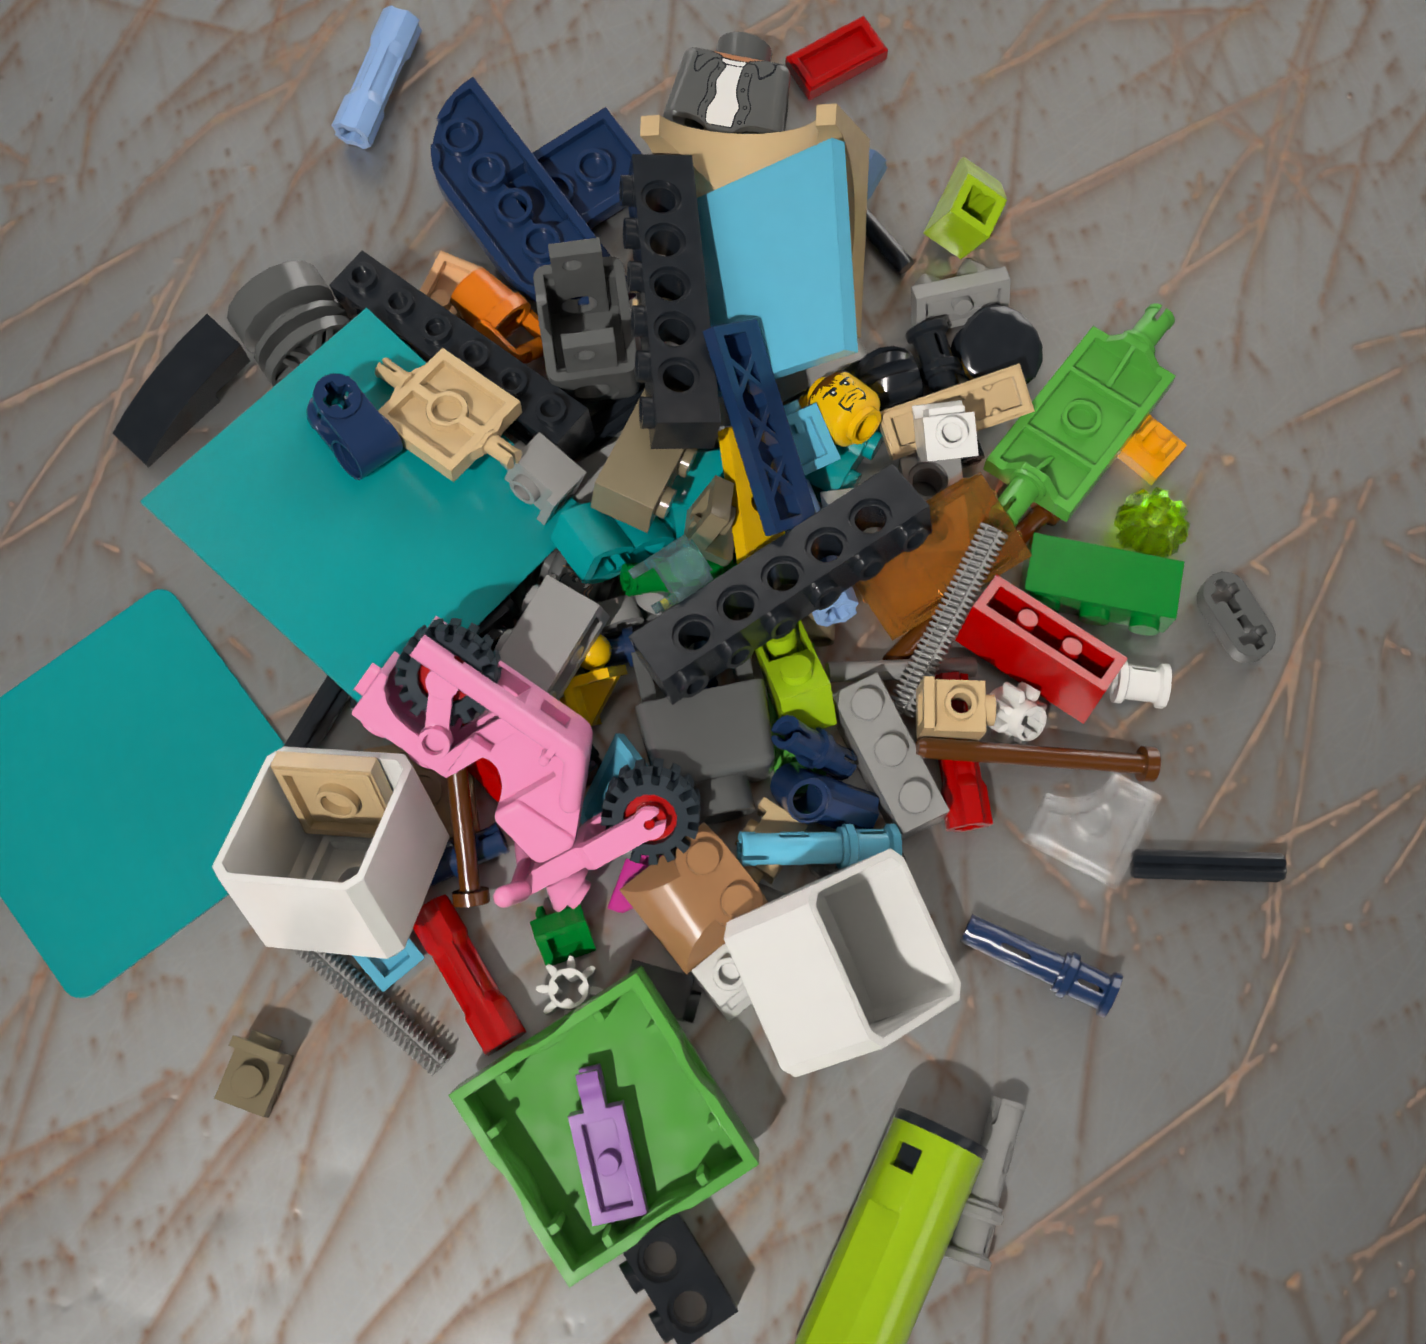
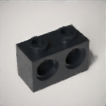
M680 1212L654 1226L636 1245L623 1253L626 1260L619 1264V1267L635 1294L645 1290L656 1309L648 1315L665 1344L675 1339L677 1344H692L738 1312L736 1303ZM654 1242H666L673 1247L676 1253V1264L666 1273L653 1272L645 1262V1250ZM686 1291L699 1293L707 1305L704 1315L694 1322H686L680 1319L674 1310L676 1298Z

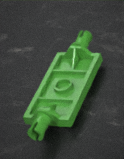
M1157 303L1150 304L1132 330H1126L1122 334L1108 335L1092 326L1032 401L1035 412L1020 416L985 461L983 470L1008 485L995 503L987 510V514L994 524L997 525L1005 514L1007 519L1003 522L1001 528L1008 531L1013 530L1033 502L1065 522L1071 518L1174 382L1176 375L1159 366L1155 358L1154 348L1167 330L1175 323L1174 315L1168 308L1165 309L1157 320L1155 316L1162 308V305Z

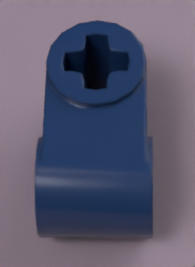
M330 373L323 376L316 383L312 393L313 397L310 399L306 409L307 420L333 451L340 465L351 477L361 480L403 451L401 438L394 426L386 417L378 412L360 390L357 383L349 376L341 373Z

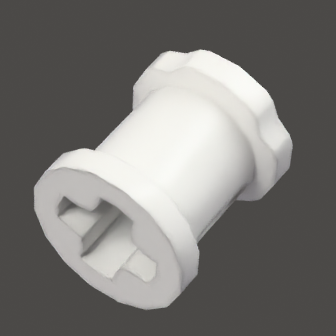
M1126 661L1110 685L1111 703L1121 704L1124 699L1151 702L1154 708L1163 709L1167 706L1171 693L1172 669L1170 664L1161 663L1157 668L1130 665Z

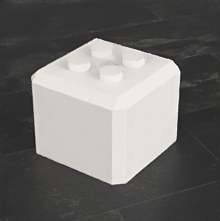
M282 747L268 755L212 866L218 879L266 947L383 959L397 955L407 944L450 837L412 764L405 754ZM276 752L377 757L393 794L374 837L363 838L305 833L270 766Z
M891 848L808 883L730 920L726 924L723 939L780 1068L794 1077L882 1049L960 1000L961 982L904 857Z

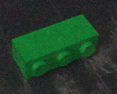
M1034 532L1025 548L1019 589L1058 614L1060 612L1079 616L1078 620L1082 623L1104 626L1111 622L1126 625L1128 630L1135 634L1152 636L1159 634V632L1164 633L1177 618L1185 562Z

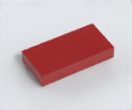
M863 15L786 56L785 66L789 69L791 76L810 101L885 61L888 49Z

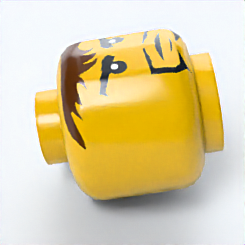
M846 371L835 372L827 377L817 379L808 391L806 406L817 403L833 442L838 446L846 447L864 443L875 433L881 422L880 400L877 393Z

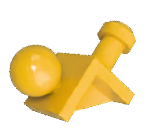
M599 634L580 667L590 672L574 676L564 692L565 697L559 700L585 718L591 727L602 724L600 714L620 676L628 674L625 665L604 667L611 657V645L602 634Z

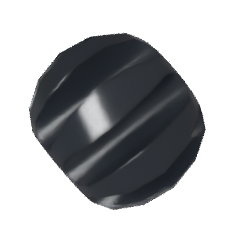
M897 346L880 347L866 354L857 364L856 378L877 393L880 400V411L923 397L924 388L916 361L906 348Z

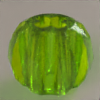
M1160 487L1154 488L1151 494L1142 488L1127 496L1125 504L1118 507L1114 520V526L1121 530L1116 535V540L1121 548L1130 547L1138 553L1154 554L1164 558L1177 553L1179 545L1187 541L1191 524L1183 518L1188 514V509L1182 499L1179 501L1171 500L1168 496L1170 490ZM1149 520L1157 526L1155 528L1148 524Z

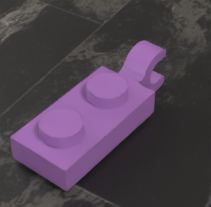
M600 1063L579 1068V1073L575 1076L583 1109L570 1112L568 1120L592 1226L645 1215L648 1211V1204L624 1100L612 1103L607 1102L605 1081Z

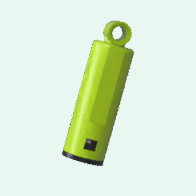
M897 1107L794 1344H907L989 1150L937 1122L912 1111Z

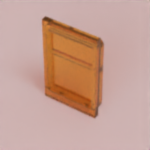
M981 472L970 478L966 477L958 480L926 500L930 507L932 533L928 535L925 542L914 551L903 552L886 563L883 569L872 579L859 581L855 584L863 596V601L870 606L892 641L931 618L932 615H936L934 612L936 609L942 611L938 604L945 605L941 602V598L948 599L943 595L944 592L951 594L946 588L948 586L954 588L950 581L957 582L953 579V575L960 576L955 572L956 569L963 571L958 565L959 563L965 564L961 560L963 557L969 559L965 556V552L972 553L968 550V546L975 547L970 542L971 540L977 541L973 536L975 534L980 535L977 533L978 528L984 530L980 527L981 522L1008 535L1007 539L1001 538L1005 541L1004 545L998 544L1002 547V550H995L999 555H991L996 561L990 562L993 565L992 568L986 567L990 570V573H983L987 576L986 580L980 579L984 582L983 585L993 580L996 575L1000 576L1032 556L1022 539V533L1016 530L998 501L996 491L990 488Z

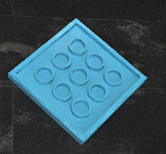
M830 138L697 198L711 327L757 319L775 379L858 353L844 141ZM717 380L718 397H721L722 393Z

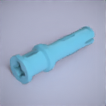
M842 824L841 827H837L835 832H739V842H737V860L742 866L836 864L838 869H843L890 848L902 856V838L897 824H886L883 829H855L853 824Z

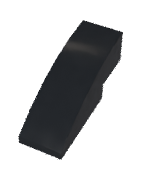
M206 314L183 336L148 377L122 415L113 431L114 436L149 468L220 402L215 394L250 362L241 344L213 318Z

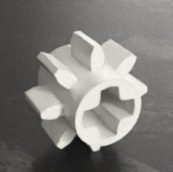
M1022 681L1017 687L1009 682H1005L1003 686L994 689L989 694L995 695L996 720L994 726H989L992 728L989 736L1000 743L1011 744L1014 740L1021 745H1025L1026 742L1034 740L1041 734L1047 721L1045 711L1047 705L1038 700L1040 691Z
M569 956L567 968L558 971L550 964L546 966L552 978L549 985H539L536 987V991L543 995H549L552 1000L543 1011L547 1016L554 1014L559 1008L566 1015L589 1000L591 996H595L603 991L600 987H591L589 980L597 971L593 965L587 967L581 973L576 970L575 958ZM567 979L569 982L575 983L581 979L583 983L579 986L578 990L582 998L576 1003L568 998L560 1003L558 998L562 995L563 991L558 985L561 981Z

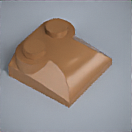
M705 822L699 825L695 840L688 836L685 837L691 843L690 848L684 854L676 848V859L668 863L665 856L662 855L659 857L658 865L648 866L619 890L686 975L725 944L723 938L728 921L768 903L756 882L725 843Z

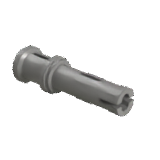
M992 1096L989 1115L983 1137H981L980 1145L989 1151L958 1221L951 1245L947 1247L944 1254L945 1257L990 1271L992 1262L987 1257L996 1225H1002L1004 1219L1002 1215L1003 1209L998 1208L1026 1106L1012 1100Z

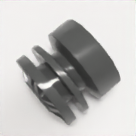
M287 261L272 266L253 277L236 293L228 307L227 319L247 350L255 353V361L273 387L352 320L348 318L343 306L334 301L335 298L331 289L315 266L305 261Z

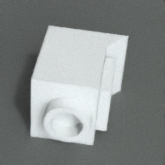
M962 400L912 406L917 462L979 456L975 413H965V406Z
M723 944L691 970V976L695 977L696 983L728 1022L732 1021L752 1004L726 944Z

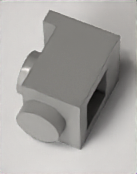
M539 432L527 445L521 440L514 445V447L522 451V456L518 464L514 462V468L507 469L508 471L504 479L510 483L511 490L521 501L527 504H534L541 510L537 520L545 525L577 491L586 471Z

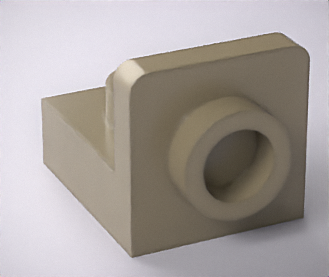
M715 475L687 510L682 543L683 550L723 567H726L732 561L734 551L732 524L736 515V507L731 505L734 488L733 482Z
M252 1030L248 1039L233 1035L228 1046L235 1049L214 1099L261 1117L269 1118L294 1056L279 1051L282 1040L259 1031Z

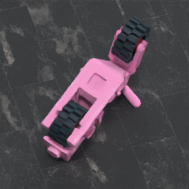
M436 616L428 628L426 625H423L416 631L400 655L394 652L383 668L372 663L353 689L361 694L362 697L351 715L359 719L362 725L372 734L381 738H387L405 750L408 756L418 765L427 769H433L444 778L453 775L482 757L490 760L497 767L501 777L502 791L494 817L498 825L514 840L516 868L511 883L498 887L494 892L493 899L499 907L507 908L528 899L530 895L546 887L554 910L561 912L567 905L575 909L591 886V882L585 879L588 870L598 869L631 851L630 861L639 863L641 855L649 856L648 865H658L660 855H664L668 863L676 859V848L683 854L690 848L691 842L685 838L686 836L694 840L697 836L701 813L699 788L693 789L694 779L689 773L684 777L680 775L681 766L673 762L670 769L664 768V759L659 758L654 759L653 766H646L644 758L636 760L634 769H630L628 764L622 767L618 778L613 776L609 782L602 812L588 819L579 828L593 741V731L590 724L578 713L502 662L499 651H492L490 648L493 643L492 638L488 633L483 638L478 636L476 633L480 627L472 622L467 629L461 627L462 619L452 618L448 624L443 621V618L440 619ZM484 711L482 715L473 720L476 712L481 714Z

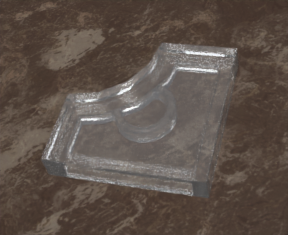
M1116 772L1111 775L1101 789L1086 797L1066 799L1046 793L1021 841L1116 889L1119 887L1133 858V852L1137 850L1162 796Z

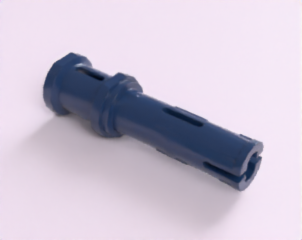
M974 914L971 915L960 940L961 943L979 950L1010 967H1014L1050 984V991L1054 992L1055 996L1062 999L1067 995L1095 1008L1096 1015L1105 1018L1109 1013L1122 984L1123 974L1115 971L1110 975L1082 962L1081 955L1076 952H1072V954L1067 952L1063 956ZM1006 943L1027 953L1028 958L1021 957L1002 948L1001 944ZM1078 979H1083L1098 986L1099 990L1094 991L1079 984Z

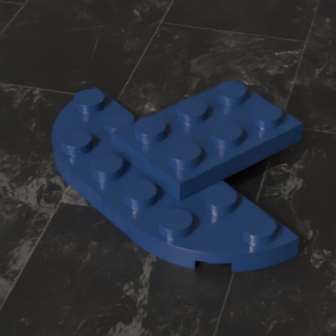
M471 77L452 93L437 116L438 124L433 144H431V160L440 191L449 206L504 279L517 292L537 303L533 277L536 269L551 264L548 244L597 238L591 229L625 208L620 206L619 201L620 176L629 174L632 154H642V152L606 107L536 151L531 152L476 79ZM601 243L602 257L611 256ZM628 293L629 300L636 297V293ZM588 296L571 298V300H578V305L589 304Z

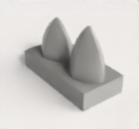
M966 258L958 270L957 277L940 280L934 276L923 274L916 281L915 285L911 286L912 327L925 321L941 318L947 321L949 328L965 325L967 320L977 310L986 306L1000 305L1009 307L1011 278L1005 266L989 270L984 265Z

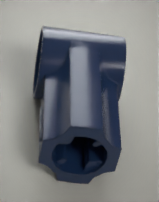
M790 762L782 765L772 776L770 784L772 796L798 822H816L834 829L841 827L842 824H853L855 829L874 828L879 816L878 803L880 799L875 793L813 772L799 762ZM809 784L804 796L793 800L797 789Z

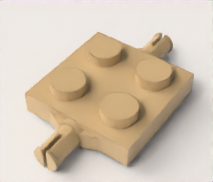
M444 348L425 365L414 369L412 372L405 371L387 357L382 359L383 364L378 363L375 369L376 377L381 378L395 388L391 398L378 412L386 417L394 426L401 438L403 447L452 482L476 459L487 453L505 465L507 469L514 468V462L518 464L522 451L501 438L502 433L522 414L521 402Z

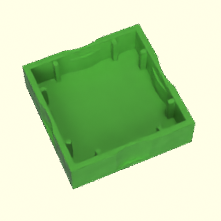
M642 965L461 1082L448 1095L490 1163L506 1177L515 1190L523 1207L526 1220L569 1288L636 1245L650 1229L664 1219L693 1208L759 1165V1148ZM600 1063L605 1081L607 1102L612 1103L624 1100L648 1211L642 1216L592 1226L568 1116L572 1111L583 1109L575 1076L579 1073L578 1069Z

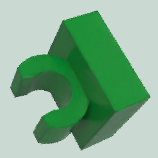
M581 904L575 909L567 905L561 912L549 915L546 914L543 906L537 907L535 913L537 919L530 921L546 966L548 964L554 966L565 962L569 956L577 958L597 951Z

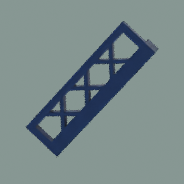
M757 319L710 327L702 332L765 536L791 530L814 515L816 511Z

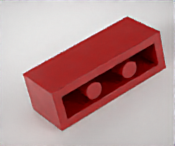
M999 575L994 577L974 603L955 639L956 642L1019 683L1023 681L1040 691L1039 696L1083 724L1128 659Z

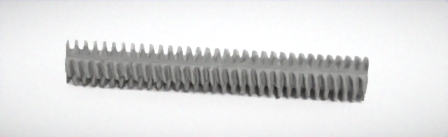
M980 523V527L984 530L978 528L977 533L980 535L975 534L973 536L977 541L971 540L970 543L975 547L968 546V550L972 553L965 552V556L969 559L963 557L961 560L965 564L959 563L958 565L963 571L956 569L955 572L960 576L953 575V579L957 582L950 581V584L954 588L949 586L946 588L951 594L944 592L943 595L948 599L941 598V602L945 605L938 604V607L943 611L937 609L934 611L939 615V617L932 615V619L936 622L929 621V624L934 628L926 627V630L931 634L923 633L927 640L920 638V641L925 645L917 644V647L922 651L914 650V653L919 657L911 656L916 662L909 661L908 664L913 668L905 667L910 674L902 673L907 680L899 679L904 686L897 684L896 686L901 691L894 689L893 692L898 697L890 696L895 701L894 705L898 713L912 718L915 716L916 689L924 676H936L934 672H938L939 668L937 666H941V661L945 659V656L942 654L947 655L948 651L946 649L951 647L948 643L954 642V639L951 637L957 636L954 631L959 632L960 628L958 626L963 624L960 620L966 619V616L963 614L969 613L965 608L971 609L972 607L968 602L974 603L975 601L971 596H978V593L975 591H980L981 588L977 585L982 586L984 582L980 579L986 580L987 578L983 573H990V570L986 567L992 568L993 565L990 562L996 561L991 555L998 556L999 553L995 550H1002V547L998 544H1005V541L1001 538H1008V535L988 524Z
M294 950L296 955L299 954L301 959L304 958L305 963L309 962L310 967H313L315 972L318 971L320 976L323 975L325 981L328 980L329 984L339 991L338 993H342L344 998L347 997L348 1002H352L354 1007L357 1006L358 1011H361L364 1016L366 1015L368 1020L371 1019L378 1029L381 1028L388 1038L390 1037L393 1042L397 1043L398 1047L400 1046L403 1051L405 1050L407 1055H410L413 1060L417 1061V1064H420L423 1069L427 1070V1073L435 1074L450 1060L452 1055L447 1057L449 1051L442 1052L444 1046L437 1048L439 1042L433 1044L434 1037L428 1040L429 1033L422 1034L425 1030L424 1028L418 1031L417 1029L420 1025L413 1026L415 1020L412 1019L408 1022L410 1016L403 1017L405 1011L398 1013L400 1007L397 1006L394 1009L395 1002L389 1005L388 1002L391 999L387 998L384 1000L385 993L379 996L378 994L381 990L374 991L376 987L374 984L369 987L371 981L368 980L365 983L366 976L360 979L359 976L362 973H354L357 968L354 967L350 970L349 968L352 964L348 963V965H345L347 962L345 958L340 961L343 955L339 954L336 957L334 953Z

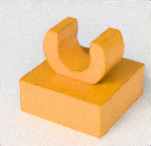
M1149 415L1117 458L1152 486L1184 451L1187 444Z

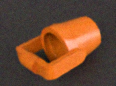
M484 268L472 271L458 284L450 297V303L468 325L525 364L544 356L538 315L531 309L529 302L519 293L513 292ZM522 325L534 339L519 345L515 349L506 339Z

